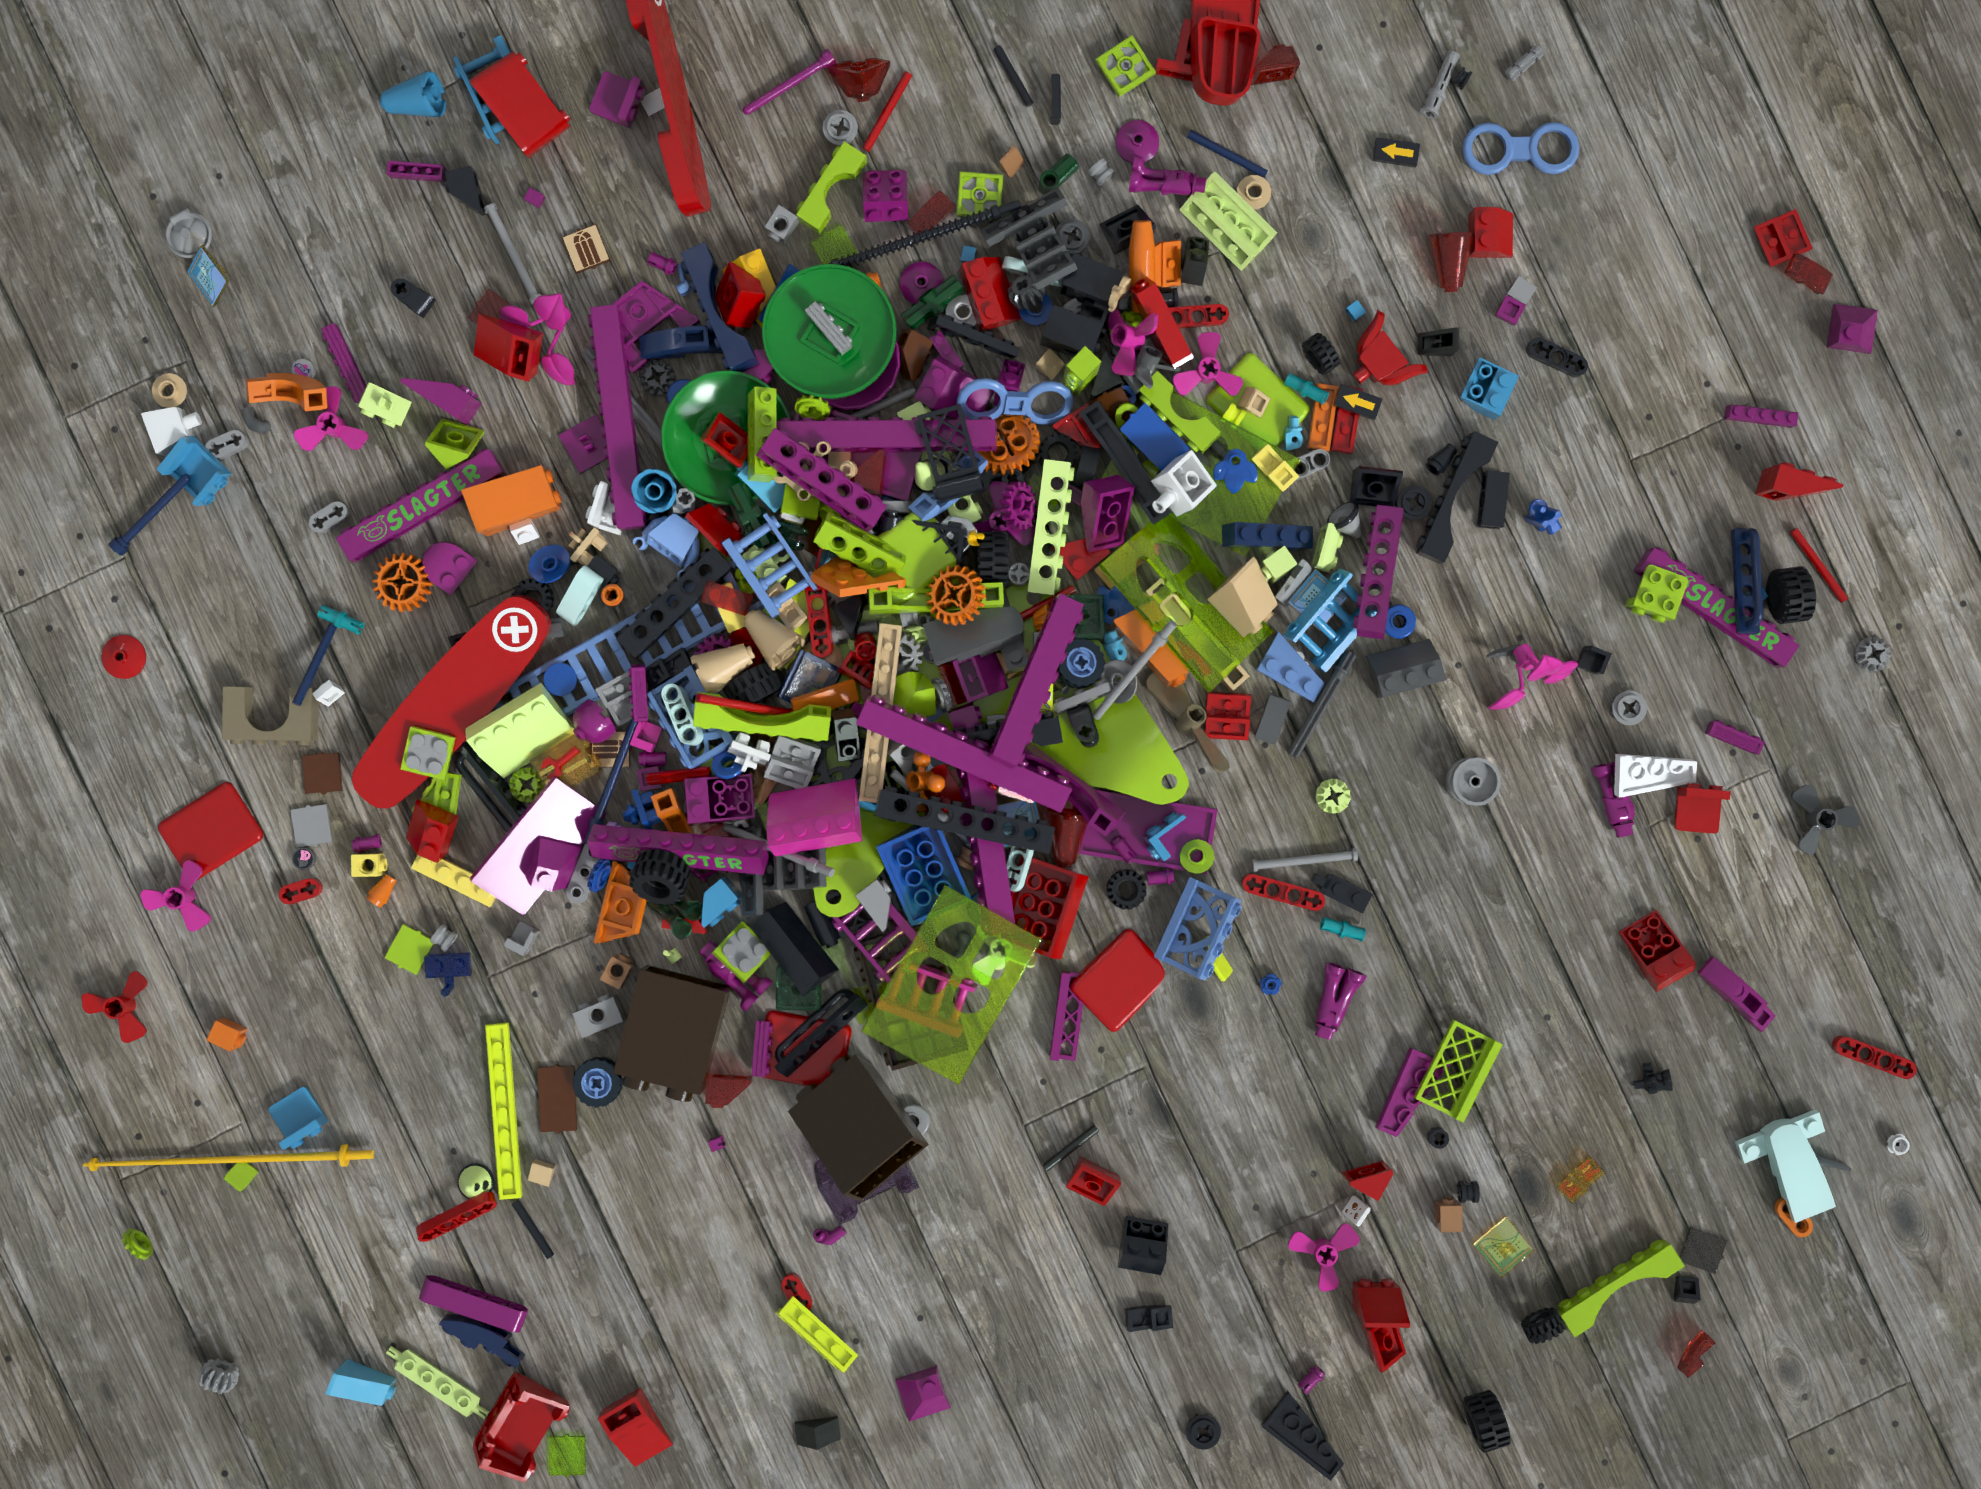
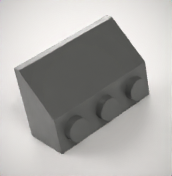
M1430 639L1366 656L1377 698H1383L1446 680L1441 659Z

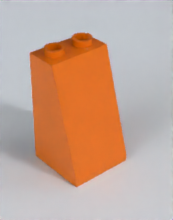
M542 465L461 490L476 531L485 536H491L510 528L509 525L528 518L533 520L561 509L559 503L562 502L558 490L553 488L552 482H554L552 472Z
M1152 601L1114 619L1112 627L1135 654L1140 657L1153 641L1154 635L1166 625L1155 602ZM1171 635L1168 636V641L1164 646L1159 647L1146 663L1147 667L1166 687L1172 685L1175 688L1185 683L1189 673Z

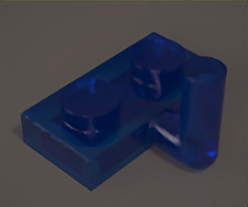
M470 952L424 956L426 978L445 977V986L441 990V995L444 997L448 996L454 989V977L470 976L472 974Z

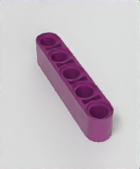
M427 1275L425 1277L419 1299L422 1302L516 1333L521 1332L528 1312L525 1306L434 1275Z

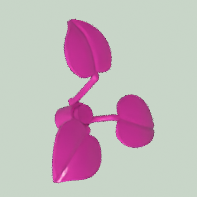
M562 294L538 296L534 301V307L540 318L532 322L528 321L527 313L521 308L511 305L502 307L499 312L504 321L527 328L545 321L550 329L557 330L548 349V355L543 356L541 359L542 365L546 373L553 380L564 385H574L576 382L570 361L560 353L553 354L556 342L564 330L566 322L571 318L570 311L564 306Z
M1523 644L1513 651L1518 661L1515 666L1518 671L1519 688L1509 691L1495 703L1486 707L1491 710L1506 709L1524 698L1526 694L1524 692L1522 668L1526 671L1534 668L1527 676L1528 681H1537L1545 677L1543 679L1544 683L1553 684L1569 676L1578 666L1577 661L1562 663L1560 659L1543 654L1539 661L1529 644Z

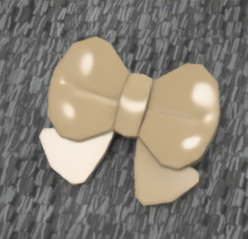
M1124 276L1119 286H1113L1108 302V311L1113 312L1118 305V300H1122L1129 291L1131 278Z

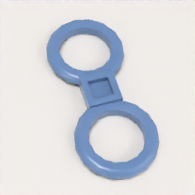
M1487 122L1478 124L1469 130L1463 141L1462 152L1468 166L1480 174L1491 175L1499 173L1509 165L1510 161H1531L1534 167L1543 173L1558 174L1565 172L1573 166L1578 158L1580 147L1576 134L1563 123H1545L1535 129L1530 137H1511L1508 131L1499 124ZM1481 133H1493L1502 140L1505 149L1504 156L1498 163L1486 165L1480 163L1474 157L1472 143L1475 137ZM1545 133H1560L1568 141L1570 148L1569 156L1564 162L1555 165L1549 164L1539 156L1537 150L1538 140Z
M982 378L967 383L960 390L957 404H961L965 417H969V420H978V417L989 416L992 419H996L1004 413L1007 415H1025L1026 418L1030 417L1033 423L1049 425L1057 423L1070 413L1073 407V395L1067 386L1055 381L1040 382L1032 386L1027 392L1007 391L1004 385L997 380ZM978 389H991L1000 396L998 404L987 412H975L966 405L968 396ZM1054 391L1064 397L1062 407L1055 413L1042 415L1036 413L1031 408L1033 399L1043 392Z

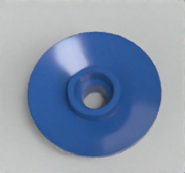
M560 545L542 547L534 553L529 561L528 570L531 577L540 583H551L560 579L570 567V554Z

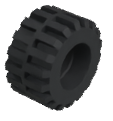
M979 531V533L984 534V539H977L980 545L976 546V577L982 578L981 583L1003 582V587H1006L1009 578V536L1006 531Z
M1803 566L1772 570L1766 584V593L1769 596L1766 600L1775 622L1787 624L1810 620L1816 607V589L1809 571Z
M763 662L733 678L723 688V691L729 699L759 704L777 693L783 682L776 670H772L766 662Z
M651 849L638 855L629 885L633 888L634 893L648 902L659 905L675 904L677 901H681L684 896L691 870H689V865L685 864L686 861L679 858L678 855L658 849L654 851Z
M1486 1390L1464 1397L1463 1406L1467 1422L1479 1449L1486 1453L1509 1446L1511 1441L1509 1427L1496 1395L1491 1390Z

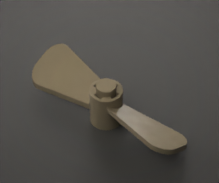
M1152 673L1145 681L1146 690L1176 719V729L1182 735L1194 736L1209 765L1218 773L1226 772L1230 768L1228 760L1200 727L1207 718L1205 710L1197 704H1191L1183 684L1175 688L1172 685L1166 687Z

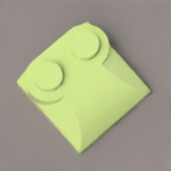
M1327 523L1320 529L1311 563L1312 570L1316 569L1329 573L1331 569L1334 570L1338 557H1335L1337 548L1340 549L1343 536L1340 535V531H1337L1332 523Z

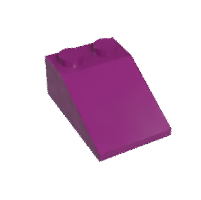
M938 356L933 360L914 398L934 410L957 405V397L960 390L967 383L979 378L945 358ZM985 388L972 392L967 398V407L975 412H984L995 391ZM957 410L947 413L948 416L954 419L959 417Z
M408 378L400 380L401 383L466 425L469 424L482 404L476 400L478 395L462 384L458 388L451 383Z
M1120 475L1084 482L1081 508L1086 546L1089 553L1124 545L1135 486Z

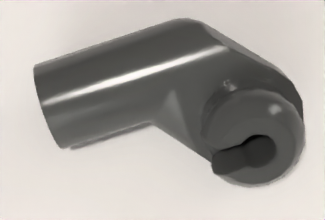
M253 407L242 409L246 425L250 430L258 434L270 431V423L267 420L261 421L257 419Z
M964 930L957 933L956 939L959 940V948L950 956L957 964L972 949V938Z

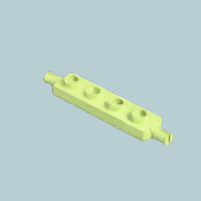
M391 1346L386 1354L397 1360L394 1367L395 1370L465 1417L474 1412L485 1419L490 1412L479 1405L481 1396L408 1348L401 1353Z

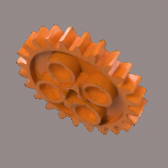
M1003 413V415L995 419L997 429L1003 440H1000V435L997 432V451H977L988 461L985 472L992 469L993 475H995L998 470H1001L1002 476L1005 475L1006 470L1014 474L1015 468L1021 472V465L1023 464L1029 467L1028 459L1035 460L1034 453H1039L1038 446H1040L1039 430H1037L1035 423H1031L1030 417L1025 419L1024 415L1016 416ZM1006 445H1009V450L1014 456H1011L1009 454Z

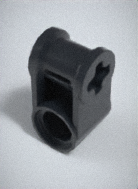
M403 278L395 279L391 284L392 294L422 318L427 315L436 302L428 293ZM403 288L407 291L406 293L400 292V289Z
M1085 703L1067 710L1069 720L1082 745L1088 748L1097 745L1099 734L1089 704Z

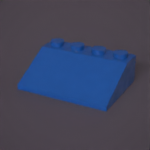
M913 825L876 846L911 926L972 900L941 830Z

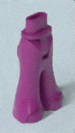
M1326 962L1324 987L1315 1022L1317 1026L1316 1036L1328 1040L1332 1039L1333 1033L1337 1032V1028L1343 1021L1353 995L1367 977L1365 974L1348 967L1345 970L1341 965ZM1343 974H1344L1343 981H1342V983H1341V986H1340V990H1339L1337 999H1335V995H1336V991H1337L1338 985H1339L1340 980H1341V978H1342V976H1343Z

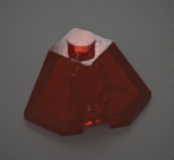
M878 58L865 59V62L859 61L852 63V60L843 61L828 67V72L847 97L857 99L858 102H865L870 100L871 96L879 93L890 67V61Z

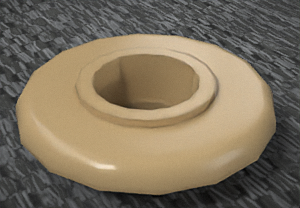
M1250 175L1239 183L1237 193L1254 210H1257L1269 202L1271 187L1265 178L1258 175ZM1250 187H1257L1260 190V196L1251 197L1248 189Z
M167 373L155 380L152 386V395L156 403L162 407H177L185 400L187 387L181 377L176 374ZM171 384L174 391L172 395L165 396L164 389L167 385Z

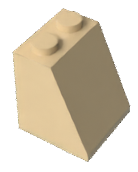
M1254 557L1231 574L1207 599L1243 638L1250 632L1253 635L1263 627L1261 622L1268 621L1274 615L1272 610L1278 605Z

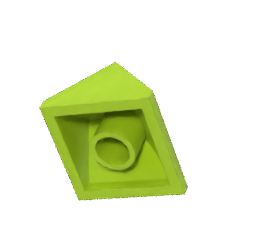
M442 418L425 441V446L445 469H448L470 456L484 435L485 430Z
M909 671L896 677L893 705H901L906 708V712L913 715L914 713H919L925 717L936 715L935 686L923 673Z

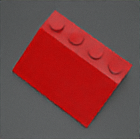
M1022 855L1018 867L1021 866L1024 862V857ZM1032 857L1023 888L1017 892L1010 891L1016 931L1000 934L1001 938L1049 958L1062 959L1089 876ZM1013 879L1012 884L1016 885L1017 880Z

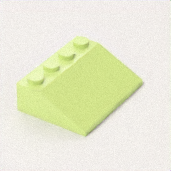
M542 683L465 728L466 741L483 761L503 778L575 736L573 732L575 729L574 725Z

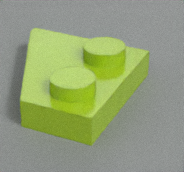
M448 772L446 780L433 778L431 785L425 789L420 800L456 814L462 775Z

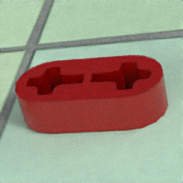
M308 878L285 885L279 891V899L284 904L289 905L317 897L322 893L323 884L317 878ZM310 884L316 886L313 893L312 891L304 892L303 888L310 886ZM289 890H298V894L292 896V899L291 897H286V893H288Z
M796 1273L786 1274L782 1280L781 1287L787 1299L789 1300L794 1296L799 1301L798 1295H800L802 1300H808L806 1308L810 1311L813 1299L801 1277ZM788 1279H790L792 1282L796 1281V1292L794 1291L792 1286H786L788 1284Z

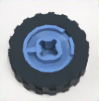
M1084 638L1074 639L1071 644L1067 645L1065 649L1067 652L1066 659L1063 664H1059L1057 671L1059 672L1058 678L1062 680L1063 684H1067L1071 688L1081 689L1089 687L1100 679L1105 669V660L1100 647L1096 646L1093 641H1088Z
M594 1057L585 1061L576 1070L572 1086L575 1090L574 1094L580 1099V1102L585 1103L586 1106L598 1108L599 1106H607L618 1097L623 1088V1077L613 1074L615 1067L613 1060L606 1059V1057Z

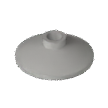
M1111 660L1104 665L1105 669L1099 681L1111 682L1114 689L1131 666L1123 660ZM1136 676L1113 703H1125L1134 696L1137 689Z

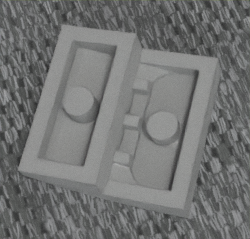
M628 672L595 689L618 727L634 719V717H631L633 704H630V696L633 695L632 691L629 690V682H632V678L629 677ZM647 701L648 710H650V709H652V708L649 706L648 701Z
M778 735L765 769L764 778L797 789L807 787L821 752V746L801 739H792L788 736Z

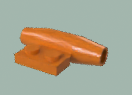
M1150 220L1133 221L1129 244L1130 288L1143 278L1151 279L1158 287L1162 288L1181 286V241H1160L1155 245ZM1130 292L1133 312L1140 313Z

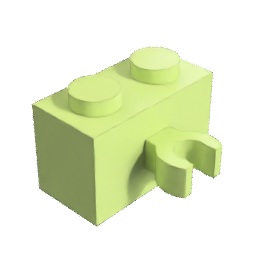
M368 382L357 407L362 409L360 413L371 418L377 415L383 418L382 423L394 428L395 425H402L412 402Z
M754 545L742 556L745 561L748 559L752 560L765 551V549L761 548L758 550L756 545ZM777 553L757 566L755 572L759 578L762 577L764 579L780 567L777 564L787 561L790 555L787 553L784 557H779ZM784 575L783 577L769 585V589L772 586H774L778 581L781 584L784 583L788 579V576Z
M1285 546L1276 552L1273 551L1272 547L1258 548L1266 558L1262 561L1260 568L1270 585H1273L1293 571L1297 565V562Z

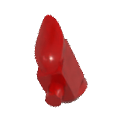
M1377 309L1374 319L1357 343L1356 352L1358 358L1356 361L1361 367L1352 374L1354 379L1359 384L1370 378L1374 383L1380 382L1383 385L1392 386L1417 375L1427 374L1428 370L1424 364L1406 366L1409 364L1407 359L1387 334L1381 331L1385 314Z

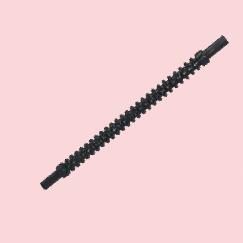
M1020 200L1001 206L993 205L990 206L989 210L985 208L983 212L979 210L977 214L975 212L971 216L967 214L966 218L961 216L960 220L955 218L954 222L949 220L948 224L943 222L942 226L937 224L936 228L931 226L930 230L925 228L924 232L919 230L918 234L913 232L912 236L907 234L906 238L901 236L900 240L895 238L894 242L889 240L888 244L883 242L882 246L877 244L876 248L871 246L870 250L865 248L864 252L859 250L858 254L853 252L852 256L847 254L846 258L841 256V259L834 258L828 264L853 267V264L859 265V262L865 263V260L871 261V258L876 260L877 256L882 258L883 254L888 256L889 252L894 254L895 250L900 252L901 248L906 250L907 246L912 248L913 244L918 246L919 242L924 244L925 240L930 242L931 238L936 240L937 236L942 238L943 234L948 236L949 232L954 234L955 230L959 232L961 228L966 230V226L972 228V224L978 226V222L984 224V220L990 222V218L994 220L999 219L1002 214L1022 208Z

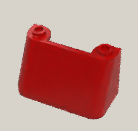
M512 51L475 75L469 82L527 158L530 159L570 128L568 124L570 118L563 109L558 111L525 67L528 62L520 52L515 54Z
M517 1372L513 1373L474 1439L473 1451L478 1468L525 1483L536 1468L533 1453L552 1421H561L567 1417L570 1409L568 1401L529 1377Z

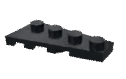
M1287 1390L1261 1423V1426L1331 1481L1344 1463Z

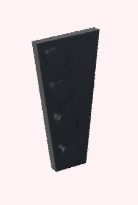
M946 314L933 318L927 326V329L931 331L939 328L943 330L945 336L951 338L964 337L965 343L973 346L984 344L983 348L985 350L1010 359L1017 357L1020 349L1015 347V343L1010 340H998L994 338L995 335L993 333L976 331L973 325L962 322V324L954 322V318Z

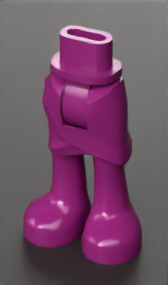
M1135 155L1129 192L1161 191L1163 196L1168 194L1194 195V192H1205L1207 178L1197 177V173L1193 175V173L1186 170L1149 169L1145 167L1143 157Z
M1615 761L1591 767L1592 775L1597 777L1604 796L1601 799L1604 803L1606 816L1611 829L1615 830L1616 838L1633 835L1632 825H1634L1635 813L1630 796L1619 798L1614 795L1612 790L1610 773H1612L1615 783Z
M710 940L699 953L706 959L704 962L707 963L709 971L715 977L723 980L727 986L729 985L740 996V1008L746 1012L773 981L768 977L761 978L753 973L746 981L753 987L756 992L754 993L712 954L718 946Z

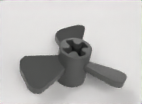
M1145 344L1142 345L1140 350H1135L1136 371L1134 375L1147 388L1151 389L1153 386L1152 375L1156 368L1179 372L1181 367L1178 366L1174 369L1167 362H1159L1162 357L1161 351L1154 346ZM1113 345L1111 352L1117 356L1120 347Z
M1804 785L1791 794V799L1807 811L1805 821L1810 828L1798 841V849L1806 854L1812 855L1816 852L1821 830H1831L1836 825L1852 828L1859 826L1858 813L1853 806H1844L1834 811L1828 808H1821L1816 788L1813 785ZM1818 819H1824L1823 824Z

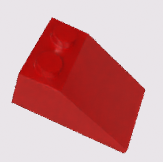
M1360 1279L1359 1282L1352 1283V1308L1365 1328H1410V1320L1402 1291L1394 1280L1382 1279L1381 1282H1372L1370 1279Z

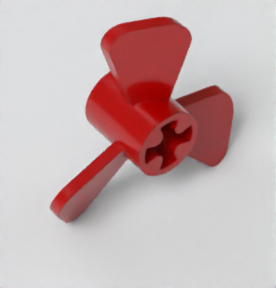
M133 971L128 977L122 994L107 999L93 993H85L82 995V1008L88 1014L104 1012L110 1019L118 1018L121 1041L124 1043L135 1041L145 1036L147 1029L132 1013L136 1008L134 997L147 987L148 981L139 971ZM121 1004L123 1008L118 1010L116 1005Z

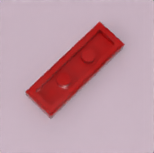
M1351 387V388H1354V389L1363 391L1362 388ZM1337 408L1330 451L1353 454L1359 415Z

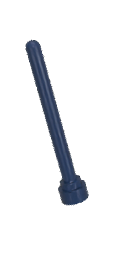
M182 475L123 536L114 537L108 543L109 547L117 554L123 556L129 550L130 541L190 482V475Z

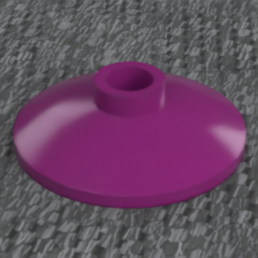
M1129 121L1117 133L1115 142L1117 152L1122 159L1133 164L1135 155L1143 157V161L1146 163L1157 153L1159 147L1158 133L1146 121ZM1139 136L1142 142L1136 143L1134 138Z
M916 262L909 265L903 271L900 278V289L905 299L915 304L919 301L918 299L922 294L940 285L943 282V277L934 265L927 262ZM922 278L925 279L926 283L919 285L917 281Z

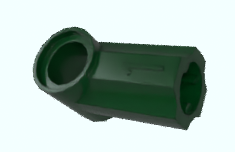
M1066 153L1049 170L1044 171L1040 176L1039 191L1044 195L1057 187L1059 188L1079 169L1076 160ZM1047 179L1052 180L1054 185L1046 186L1043 181Z

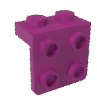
M606 71L601 76L589 110L594 115L630 128L632 122L637 117L640 101L644 99L646 87L642 79L633 76L630 81Z
M905 170L865 171L863 173L865 222L908 221L907 172Z

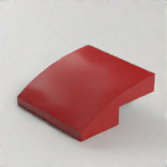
M1796 209L1753 227L1770 268L1813 249Z
M1207 691L1205 707L1207 718L1204 726V732L1211 739L1248 741L1251 694Z

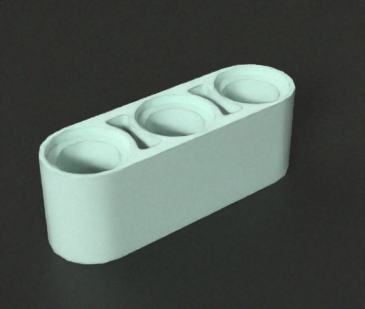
M584 565L575 575L556 613L573 626H576L585 615L604 578Z
M667 684L662 689L661 695L679 740L687 745H699L704 735L700 727L693 726L694 709L687 692L681 686ZM677 689L678 696L675 700H672L670 697L671 692ZM685 709L686 717L680 721L679 713ZM693 729L695 736L689 741L687 733Z

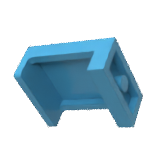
M195 436L181 437L157 468L162 475H171L176 481L184 474L190 475L191 480L184 488L195 498L192 502L194 506H207L215 499L214 495L218 490L226 486L228 483L227 479L232 474Z

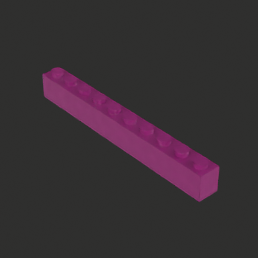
M617 304L590 307L591 314H588L589 327L593 328L594 335L590 337L592 350L596 351V358H593V366L595 372H598L599 380H596L597 393L601 394L602 401L598 403L600 416L604 417L601 431L603 438H606L607 446H604L605 459L609 460L610 466L606 472L608 481L612 483L609 497L611 504L614 503L615 512H612L613 525H617V529L621 531L646 528L645 511L636 505L631 489L634 479L640 473L621 309Z
M989 416L978 417V420H969V417H965L973 450L997 451L996 420ZM854 417L845 418V421H837L836 418H824L823 421H815L813 418H802L801 421L780 418L779 421H776L777 430L786 432L790 439L796 443H807L809 452H815L817 444L822 441H826L831 445L830 452H927L922 434H917L914 421L918 420L917 417H913L912 420H903L901 417H891L890 420L870 417L867 418V421H859L858 418ZM945 417L944 420L956 426L960 418L956 417V420H947ZM935 418L934 420L923 419L925 427L932 432L935 431L940 422ZM942 423L936 434L948 441L954 429ZM960 423V425L958 426V429H960V430L963 431L962 426H961V423ZM956 431L950 442L962 448L966 441L965 436ZM927 433L928 438H929V440H930V438L932 437V435L929 434V433ZM934 437L930 444L933 451H942L946 443ZM822 444L820 450L826 452L827 446ZM948 445L945 451L958 450ZM781 449V453H788L786 450Z
M867 695L857 717V725L1060 813L1062 812L1072 791V785L1068 778L1062 775H1057V777L1051 775L1049 770L1041 766L1035 768L1028 765L1029 762L1025 759L1021 765L1011 769L987 758L991 748L984 741L978 739L973 741L968 739V736L961 731L956 730L952 732L947 729L946 725L940 722L932 723L927 721V718L922 714L914 713L913 715L906 712V708L901 705L894 704L892 706L878 695Z

